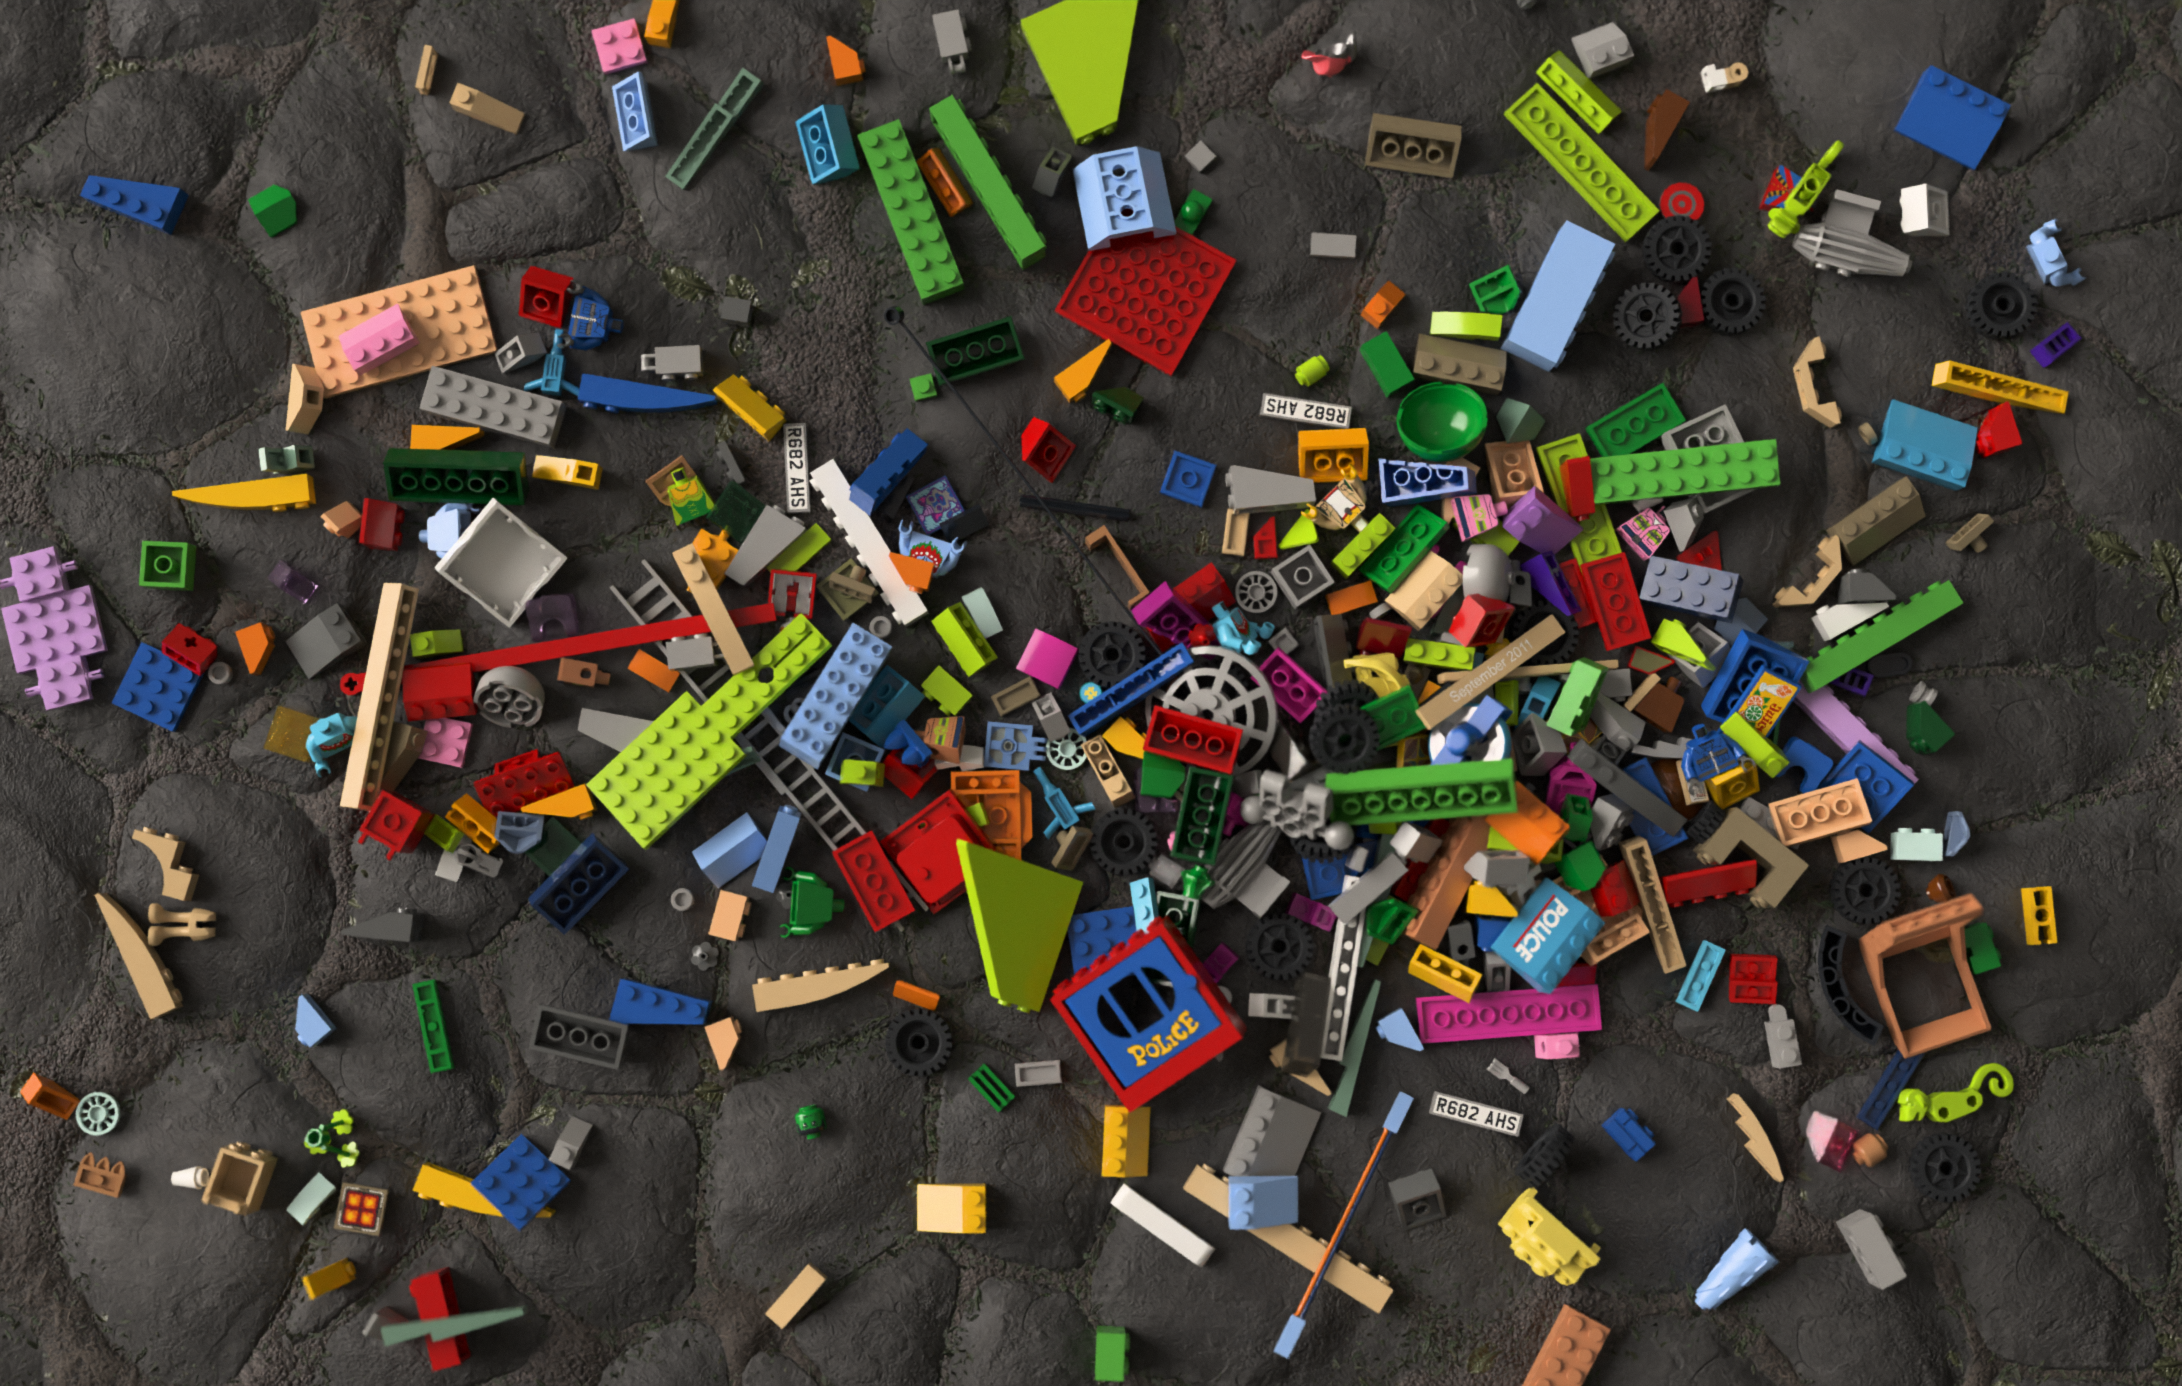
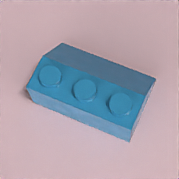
M823 104L796 121L812 185L843 178L860 169L843 105Z
M886 665L868 688L849 721L882 748L886 738L895 729L897 723L903 719L906 720L925 696L890 666Z

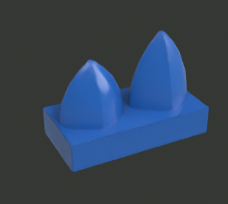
M904 719L897 723L884 744L885 749L903 748L905 751L902 755V763L907 765L917 764L919 768L926 765L932 755V751Z

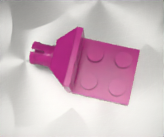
M1577 742L1570 743L1569 752L1574 748ZM1563 756L1548 771L1550 781L1544 803L1557 816L1560 814L1566 793L1588 797L1590 807L1592 808L1597 786L1594 778L1575 765L1568 756Z

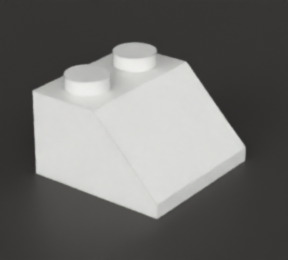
M1928 184L1901 189V228L1903 233L1914 237L1949 235L1947 191Z

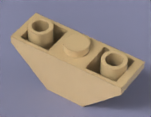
M292 364L286 431L309 434L322 411L324 387L319 376L316 374L315 368Z

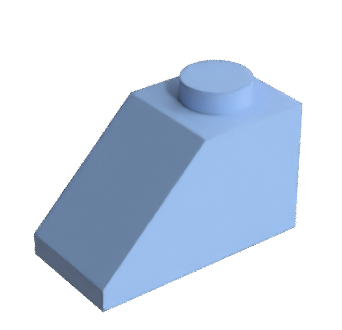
M302 994L298 997L295 1030L299 1034L297 1036L304 1046L315 1047L333 1033L337 1027L309 994Z
M1398 1008L1376 1020L1378 1026L1375 1029L1381 1039L1385 1038L1388 1042L1418 1051L1424 1049L1402 1008Z

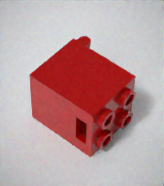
M382 790L359 829L363 833L358 843L363 845L368 836L391 848L386 856V859L390 861L396 852L413 854L435 814L397 792Z

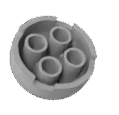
M1472 544L1467 551V555H1470L1469 561L1463 568L1464 597L1466 598L1470 594H1481L1488 598L1506 602L1509 596L1510 585L1515 583V573L1512 571V564L1508 555L1495 545Z
M501 666L488 671L480 679L473 700L479 707L480 714L492 723L512 728V724H525L528 727L540 719L545 703V693L542 684L532 673L515 666ZM508 701L505 713L503 714L501 713L503 703Z

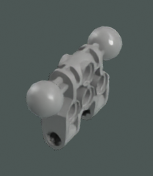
M1266 770L1260 782V797L1249 796L1241 802L1240 814L1243 820L1249 824H1259L1264 820L1271 821V827L1276 829L1280 827L1288 836L1293 838L1308 835L1310 839L1316 840L1318 836L1325 838L1328 846L1335 850H1343L1353 841V830L1346 822L1335 821L1329 826L1325 825L1333 811V791L1330 788L1308 783L1304 792L1293 791L1290 788L1289 776Z

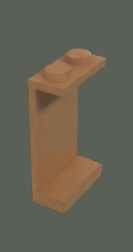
M1103 525L1085 537V544L1091 551L1104 541L1107 543L1140 593L1128 601L1127 607L1131 610L1149 596V591L1108 529Z

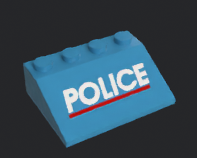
M1545 877L1518 911L1517 917L1511 920L1490 948L1538 992L1551 994L1605 922L1589 907Z

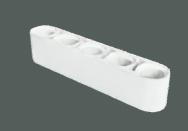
M1126 1184L1122 1185L1111 1201V1204L1201 1268H1203L1215 1250L1204 1239Z

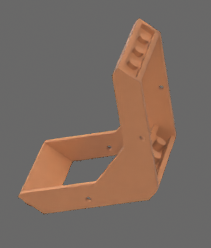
M1972 894L1884 922L1859 939L1860 951L1892 1040L1905 1059L1991 1030V1025L1966 957L1964 926L1983 915L1982 906ZM1946 938L1972 1008L1901 1032L1885 989L1882 959Z

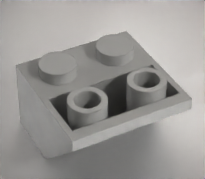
M1613 793L1598 797L1591 810L1593 820L1590 828L1596 849L1603 850L1618 845V842L1623 837L1621 833L1623 828L1628 826L1634 818L1632 814L1634 808Z
M1520 850L1477 851L1464 865V870L1472 875V878L1480 881L1485 887L1494 888L1496 885L1516 887L1517 884H1526L1530 858Z

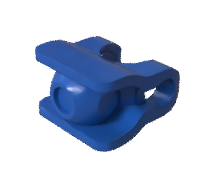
M1794 736L1787 741L1782 749L1790 763L1776 776L1784 775L1792 766H1801L1805 777L1800 784V792L1803 794L1816 790L1832 768L1833 761L1813 745L1805 743Z

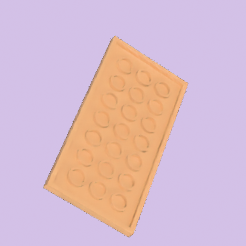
M474 265L301 312L316 374L319 376L324 387L323 398L325 399L430 371L432 366L441 368L498 351L479 277ZM399 304L420 343L363 375L358 374L353 370L342 349L339 336Z

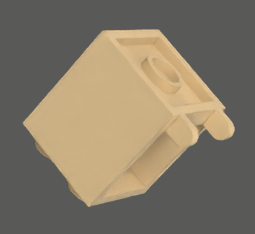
M237 1141V1144L230 1143V1145L221 1147L202 1198L203 1203L233 1211L237 1215L242 1214L246 1216L259 1211L278 1158L271 1156L272 1152L259 1149L256 1151L250 1148V1144Z

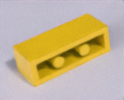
M1422 944L1418 946L1408 969L1409 974L1467 1003H1470L1482 977V974Z

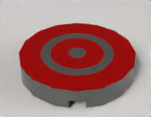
M1679 182L1672 184L1664 190L1659 199L1658 209L1663 219L1682 215L1698 220L1704 209V200L1696 187L1689 183Z

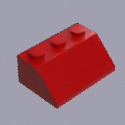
M471 662L403 669V703L408 722L476 715L478 706L474 703L473 699L477 687Z

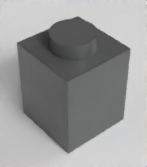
M724 296V302L719 304L718 315L721 316L723 323L750 327L754 305L751 300Z

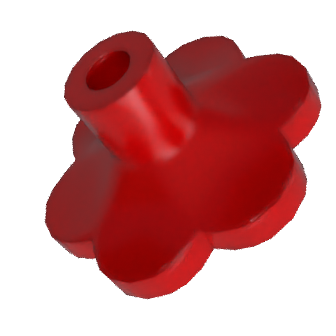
M1197 624L1194 630L1188 633V638L1191 640L1192 647L1210 645L1211 641L1215 640L1216 634L1211 624Z

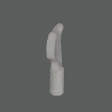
M1495 1058L1487 1068L1497 1078L1507 1079L1512 1086L1523 1094H1526L1530 1088L1517 1077H1513L1509 1073V1069Z

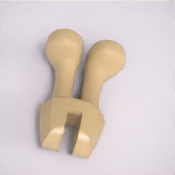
M152 903L149 907V921L153 924L165 922L188 923V926L183 927L151 926L148 931V943L150 946H158L164 939L169 937H191L193 941H198L216 936V928L205 926L197 928V921H203V923L216 921L215 912L194 908L192 912L185 913L169 912L164 910L158 903Z

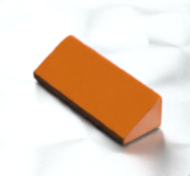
M931 148L916 161L950 217L955 216L973 204L970 196L939 148Z

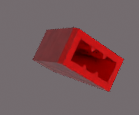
M1590 456L1568 459L1559 467L1568 515L1573 519L1576 518V522L1586 521L1590 519L1589 516L1595 513Z

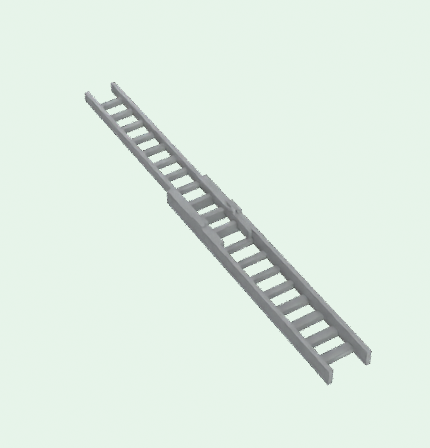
M645 559L641 563L651 573L653 578L627 600L614 585L610 587L640 625L648 624L674 602L682 612L672 620L692 617L691 613ZM661 585L668 595L640 617L633 607ZM694 635L687 636L685 640L694 639ZM661 641L655 642L667 657V650ZM715 647L716 653L721 654V649ZM722 659L726 665L700 686L689 676L696 669L681 670L679 672L700 698L706 702L708 697L703 691L727 671L731 670L726 659ZM769 707L761 713L765 718L747 734L744 735L740 732L735 737V740L742 748L752 746L761 760L755 764L782 796L785 794L789 796L833 851L838 849L835 843L856 827L862 835L867 833L817 774L816 768L794 755L789 756L774 770L765 761L764 757L779 745L780 738L786 730L785 726ZM770 724L779 736L758 752L749 740ZM799 759L808 771L787 787L778 774L795 760ZM813 775L823 788L802 805L792 791ZM828 793L837 805L816 822L807 809ZM842 810L851 823L830 839L821 826ZM889 860L898 879L909 891L907 893L909 899L914 897L921 907L927 911L929 907ZM898 920L893 922L901 932L905 930Z

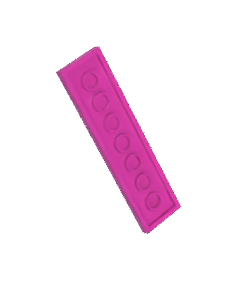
M1598 984L1556 987L1551 994L1541 993L1536 989L1475 993L1470 1003L1453 995L1416 998L1418 1033L1421 1044L1602 1030Z

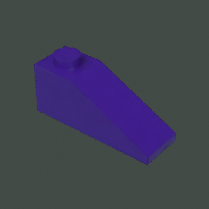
M1552 550L1542 553L1520 565L1524 572L1530 573L1531 586L1565 615L1570 616L1582 611Z

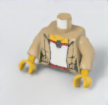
M1349 464L1351 467L1349 473H1345L1343 469L1341 470L1345 478L1316 507L1309 503L1306 504L1310 507V512L1305 514L1301 511L1304 517L1311 519L1321 528L1334 531L1340 528L1344 530L1351 524L1360 533L1369 524L1360 515L1366 508L1367 496L1365 487L1352 464Z

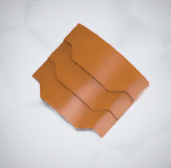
M1019 770L951 771V789L965 808L983 802L990 824L980 828L997 851L1022 861L1021 849L1032 838L1031 791L1019 780Z

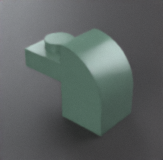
M292 445L286 448L263 447L258 449L261 471L273 472V474H291L315 468L312 446Z

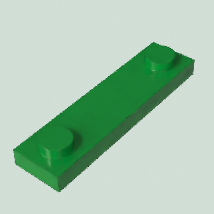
M433 979L412 984L430 1073L454 1069L455 1066L437 980Z

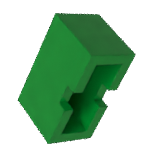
M1981 922L1964 927L1966 957L1971 974H1978L2000 967L2001 955L1999 950L1994 947L1992 941L1994 935L1991 927L1987 926V923Z

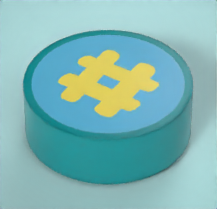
M1093 682L1085 683L1080 689V698L1085 704L1102 694L1100 686Z

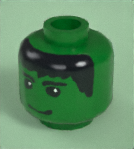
M817 1104L801 1107L799 1112L795 1114L797 1131L802 1136L807 1135V1139L821 1137L820 1132L827 1128L824 1110L817 1107Z

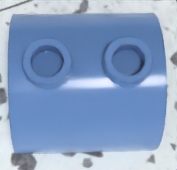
M843 732L825 774L840 780L842 760L880 763L885 750ZM851 785L866 792L870 787L864 785Z

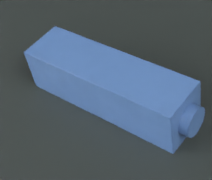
M780 805L752 886L774 893L800 820L801 812H798L796 807Z

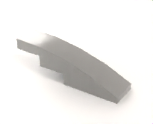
M1677 738L1676 745L1663 741H1654L1652 748L1636 744L1628 751V754L1648 758L1682 759L1683 752L1686 750V743L1692 739Z

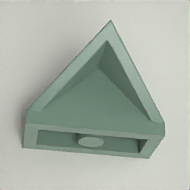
M1509 398L1506 399L1495 417L1507 443L1534 440L1545 423V420L1530 405Z

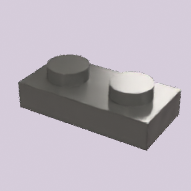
M726 441L717 444L720 451L716 453L722 465L727 464L730 471L726 473L731 483H736L739 488L747 485L748 483Z

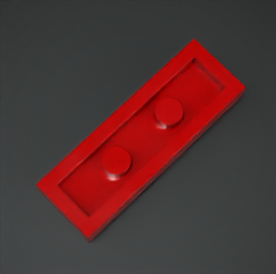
M1576 558L1560 563L1559 566L1582 610L1573 614L1574 620L1578 624L1577 629L1596 623L1595 612Z

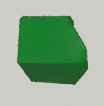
M272 185L248 199L255 216L270 238L297 223L296 201L287 189Z
M1506 265L1469 284L1481 312L1506 313L1514 309L1521 294L1510 265Z
M1144 752L1141 795L1172 798L1184 782L1185 767L1180 761Z
M1592 840L1562 853L1561 860L1554 862L1565 884L1580 891H1586L1595 887L1606 869V865Z
M1396 899L1373 903L1366 912L1367 933L1369 936L1393 945L1417 914L1418 909Z

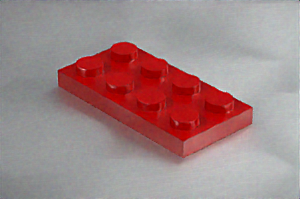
M1625 552L1581 564L1582 574L1606 651L1650 639V631Z
M872 830L832 851L874 932L915 911L913 904Z

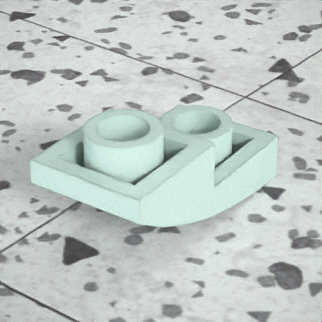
M982 587L962 596L968 614L985 639L1003 631Z
M318 1173L302 1189L286 1210L300 1224L304 1225L320 1210L319 1206L336 1188L324 1176Z

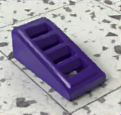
M2066 322L2030 350V353L2045 368L2082 338ZM2062 331H2063V333L2068 337V339L2071 341L2070 343H2069V342L2066 340V338L2061 334Z
M1853 668L1847 672L1843 683L1839 681L1841 678L1839 676L1829 682V684L1866 697L1874 675ZM1854 674L1856 677L1853 685H1848L1851 675ZM1862 677L1865 680L1862 685V688L1859 689L1857 688V685L1859 683L1860 678Z

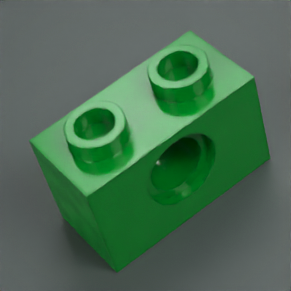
M1566 793L1559 817L1570 826L1568 834L1564 838L1572 842H1586L1593 820L1589 798Z

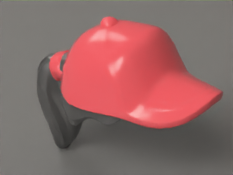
M1352 31L1347 36L1345 43L1334 44L1324 50L1317 49L1315 53L1303 51L1302 58L1312 61L1317 74L1332 77L1340 73L1346 64L1352 63L1356 59L1357 32Z

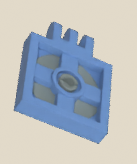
M988 722L984 767L1029 771L1030 760L1046 761V756H1037V751L1046 752L1047 747H1038V743H1047V738L1032 737V725Z

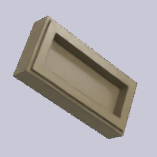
M1031 676L991 696V699L1002 717L1041 697Z

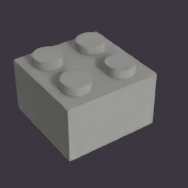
M1308 545L1280 563L1270 572L1294 609H1297L1334 584V580L1311 545Z

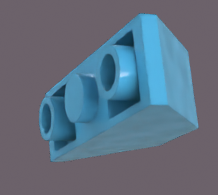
M1547 676L1538 677L1518 718V725L1515 726L1514 730L1531 713L1537 714L1543 720L1545 719L1561 682Z

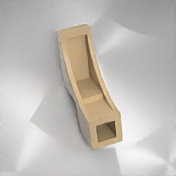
M153 828L135 829L132 838L148 846L155 853L162 866L164 875L162 895L182 901H191L199 875L192 873V868L179 865L186 842L179 841V836L165 833V836L158 835V830Z

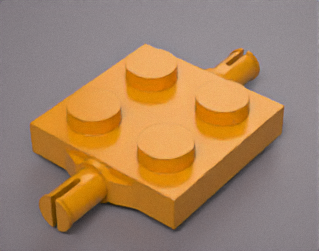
M726 524L719 536L710 534L701 528L693 541V545L716 590L719 589L726 577L724 573L739 551L727 541L734 529Z

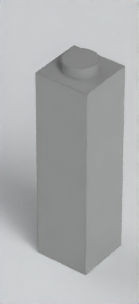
M1389 852L1332 901L1328 907L1343 924H1347L1408 871L1405 867L1407 862L1399 855Z

